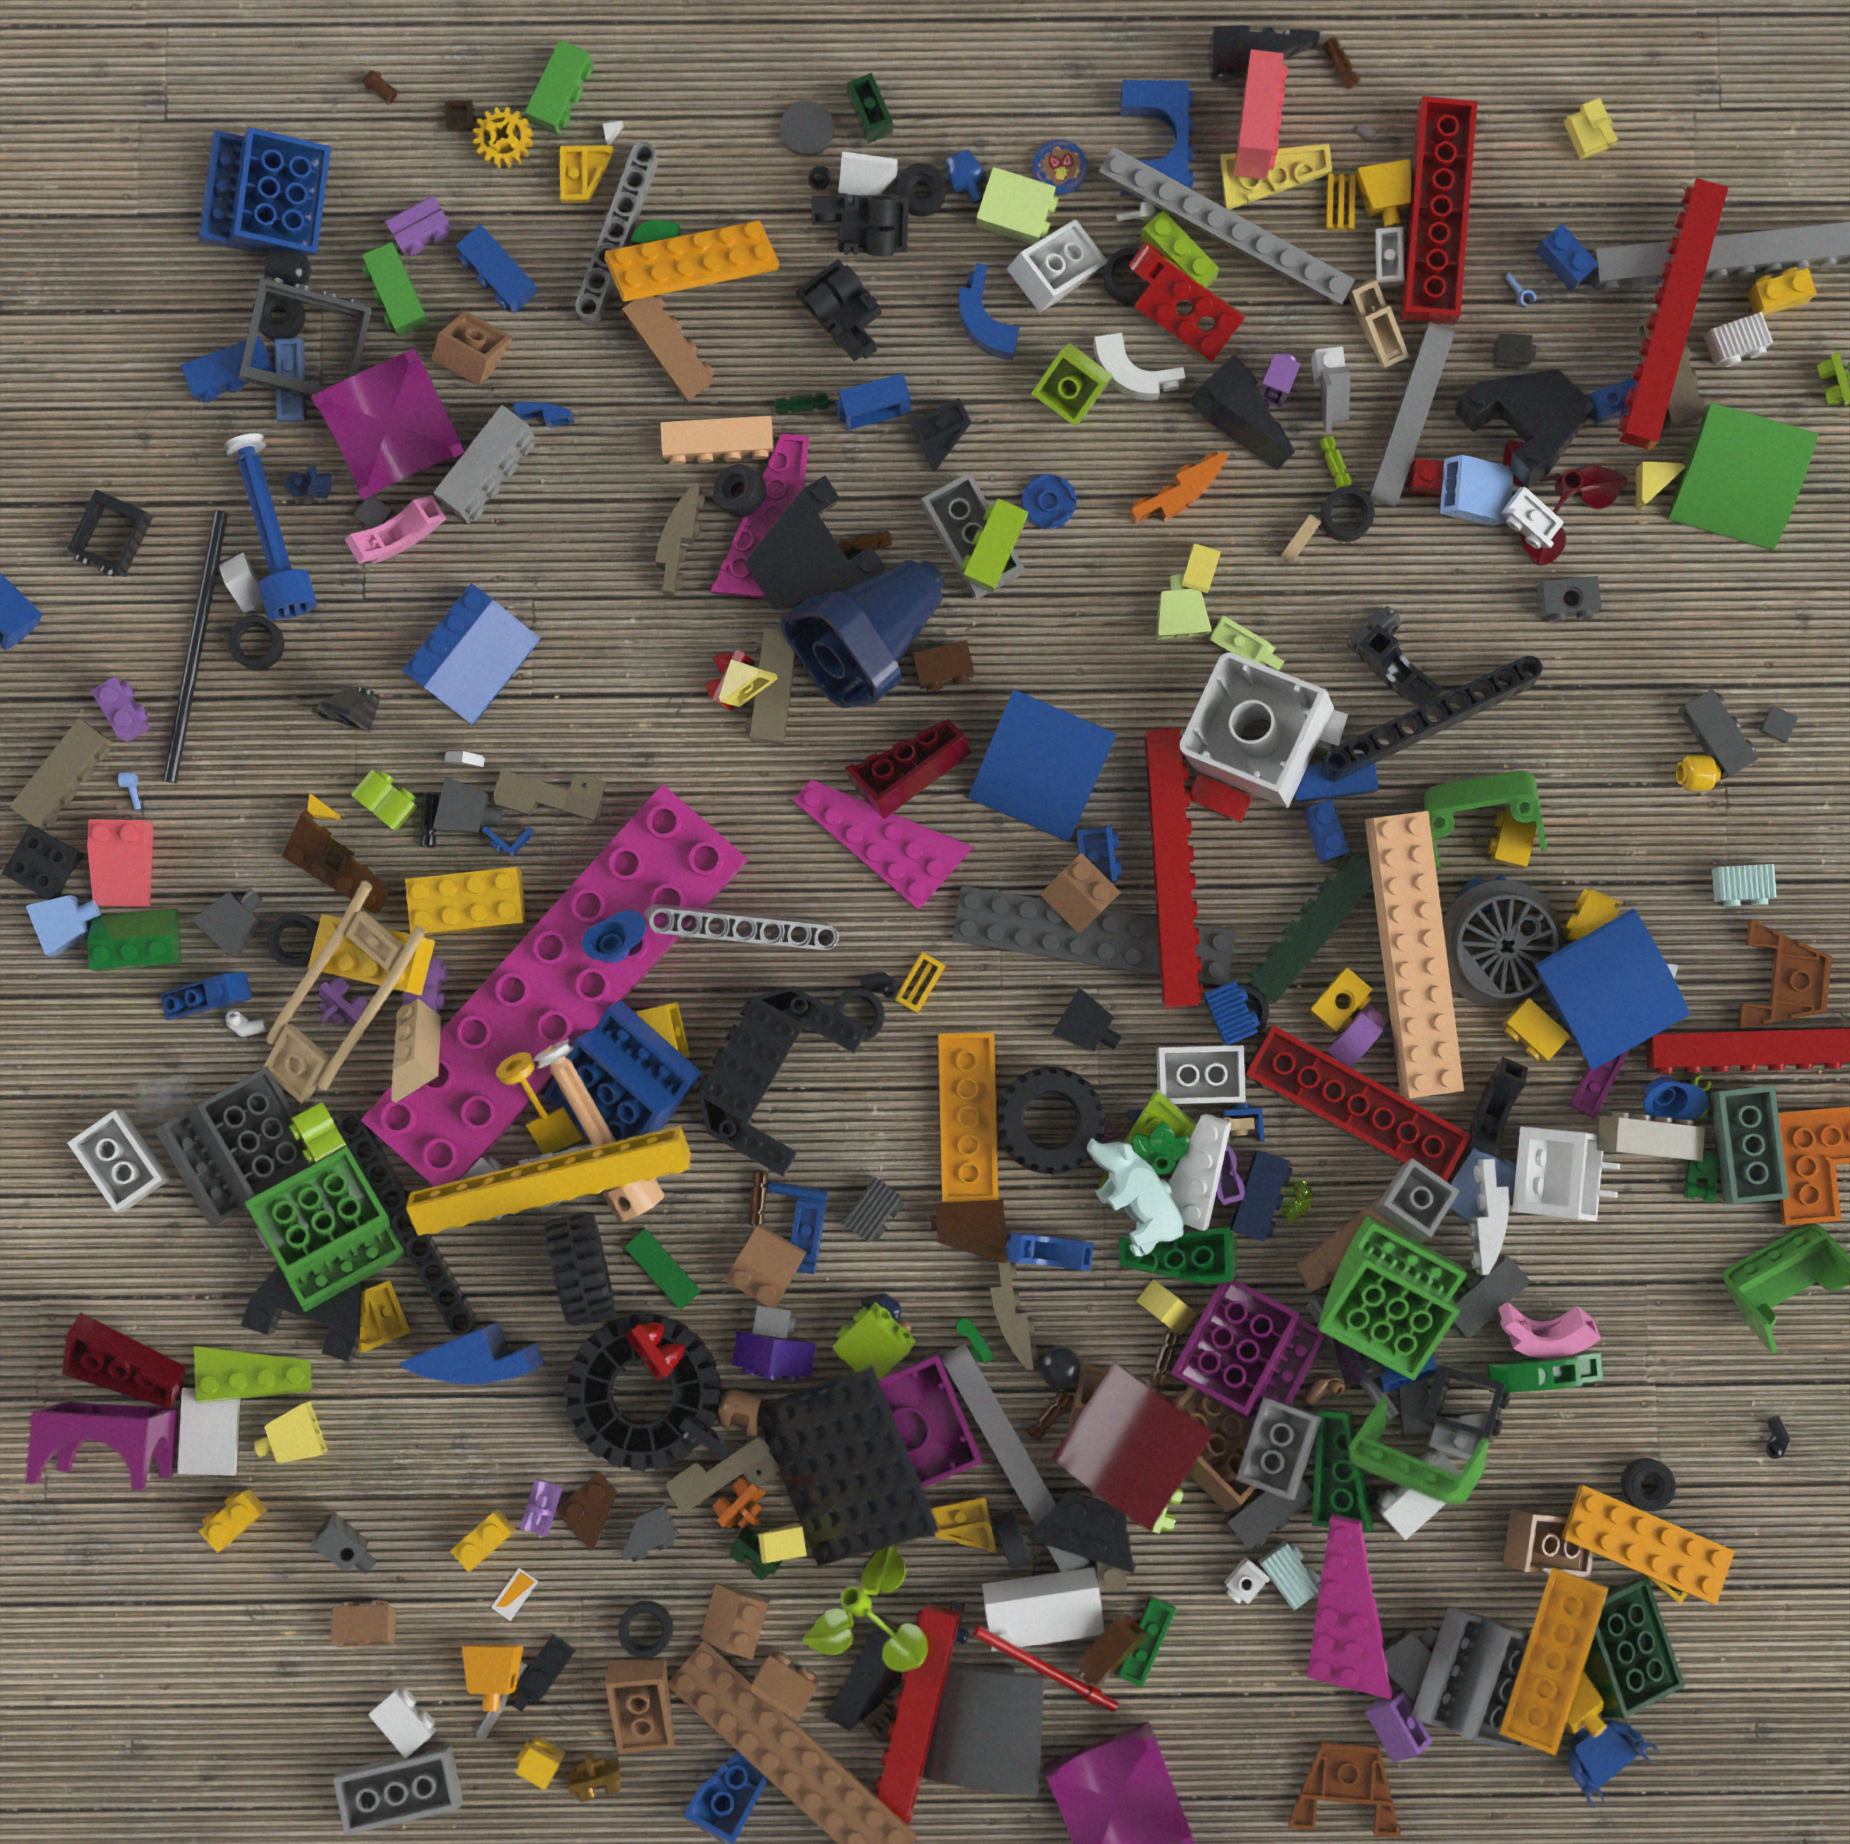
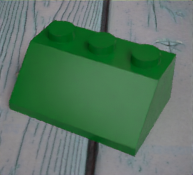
M178 909L100 915L93 918L87 940L89 970L102 972L181 965Z

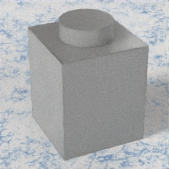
M758 1304L753 1334L786 1339L788 1333H794L796 1316H791L792 1309L775 1307L773 1310L766 1305Z

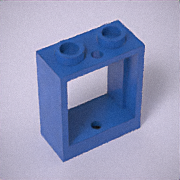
M904 373L839 390L840 399L835 401L840 424H846L847 431L911 414V398Z

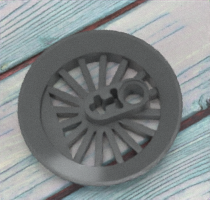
M1492 880L1468 889L1452 903L1442 920L1450 984L1465 998L1484 1006L1508 1007L1517 1005L1524 999L1534 997L1544 988L1539 974L1537 973L1534 976L1518 956L1534 964H1537L1540 960L1521 950L1547 951V958L1563 949L1561 923L1551 903L1534 888L1517 881ZM1506 899L1504 920L1502 922L1496 901ZM1514 899L1521 900L1523 903L1518 913L1513 915ZM1488 904L1495 927L1480 910ZM1530 907L1537 912L1534 916L1527 914ZM1476 915L1491 934L1468 924V922ZM1528 920L1530 925L1528 931L1521 933L1520 926L1522 922ZM1541 920H1543L1546 928L1541 929ZM1465 928L1487 939V941L1462 939ZM1548 935V945L1528 944L1534 939ZM1503 940L1506 941V942L1504 943L1505 946H1506V949H1505V950H1502L1503 945H1502L1501 942H1502ZM1464 946L1486 948L1469 954ZM1486 956V957H1485L1482 961H1480L1479 963H1477V962L1475 961V959H1478V958H1481V957ZM1515 964L1529 979V982L1521 986ZM1488 965H1490L1489 968H1488V970H1487V972L1485 973L1483 970H1484ZM1507 967L1514 988L1509 991H1505ZM1498 970V979L1496 986L1492 980Z

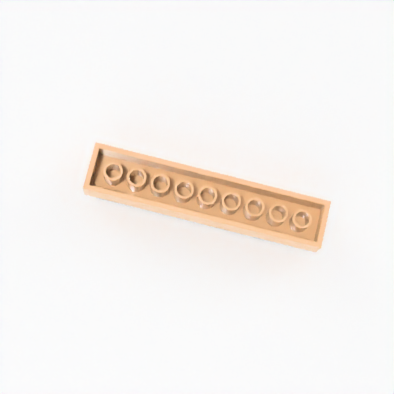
M1422 811L1365 819L1400 1096L1410 1099L1464 1091L1429 812Z

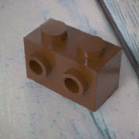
M967 640L913 653V662L920 689L926 688L927 692L940 690L943 688L942 684L953 682L954 685H962L970 682V678L974 677L975 672Z

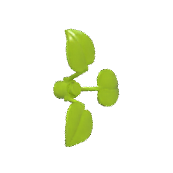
M895 1545L879 1549L871 1558L862 1574L863 1587L859 1589L856 1586H850L843 1591L841 1595V1604L844 1606L843 1610L833 1608L818 1618L811 1630L802 1638L810 1648L825 1655H837L844 1652L853 1641V1633L850 1630L854 1626L852 1614L857 1617L867 1615L892 1637L885 1643L882 1651L883 1660L889 1668L895 1671H907L917 1668L923 1663L927 1653V1641L922 1630L914 1624L905 1623L898 1629L897 1633L893 1632L871 1612L872 1603L871 1599L867 1596H876L880 1590L884 1593H891L904 1581L906 1566Z

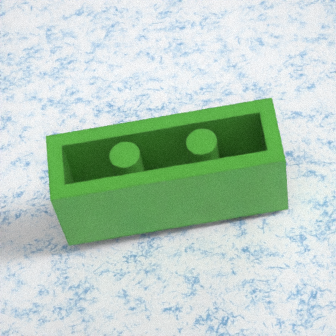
M559 39L525 111L528 122L557 135L561 128L567 126L571 116L569 111L573 103L577 104L581 97L584 79L588 80L593 71L594 65L592 64L589 52Z
M393 242L363 254L362 256L366 264L361 267L367 280L374 281L377 289L372 290L378 305L384 304L387 314H384L383 317L389 330L395 329L400 337L428 325L429 321Z

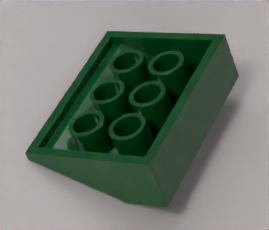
M1648 1577L1614 1587L1607 1592L1584 1665L1590 1682L1603 1700V1710L1600 1712L1602 1718L1625 1719L1685 1687Z

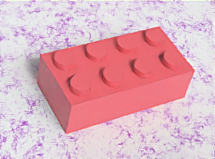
M1251 49L1244 87L1234 176L1267 180L1268 170H1274L1279 144L1278 133L1282 119L1281 108L1285 94L1284 82L1286 81L1288 65H1283L1284 53Z

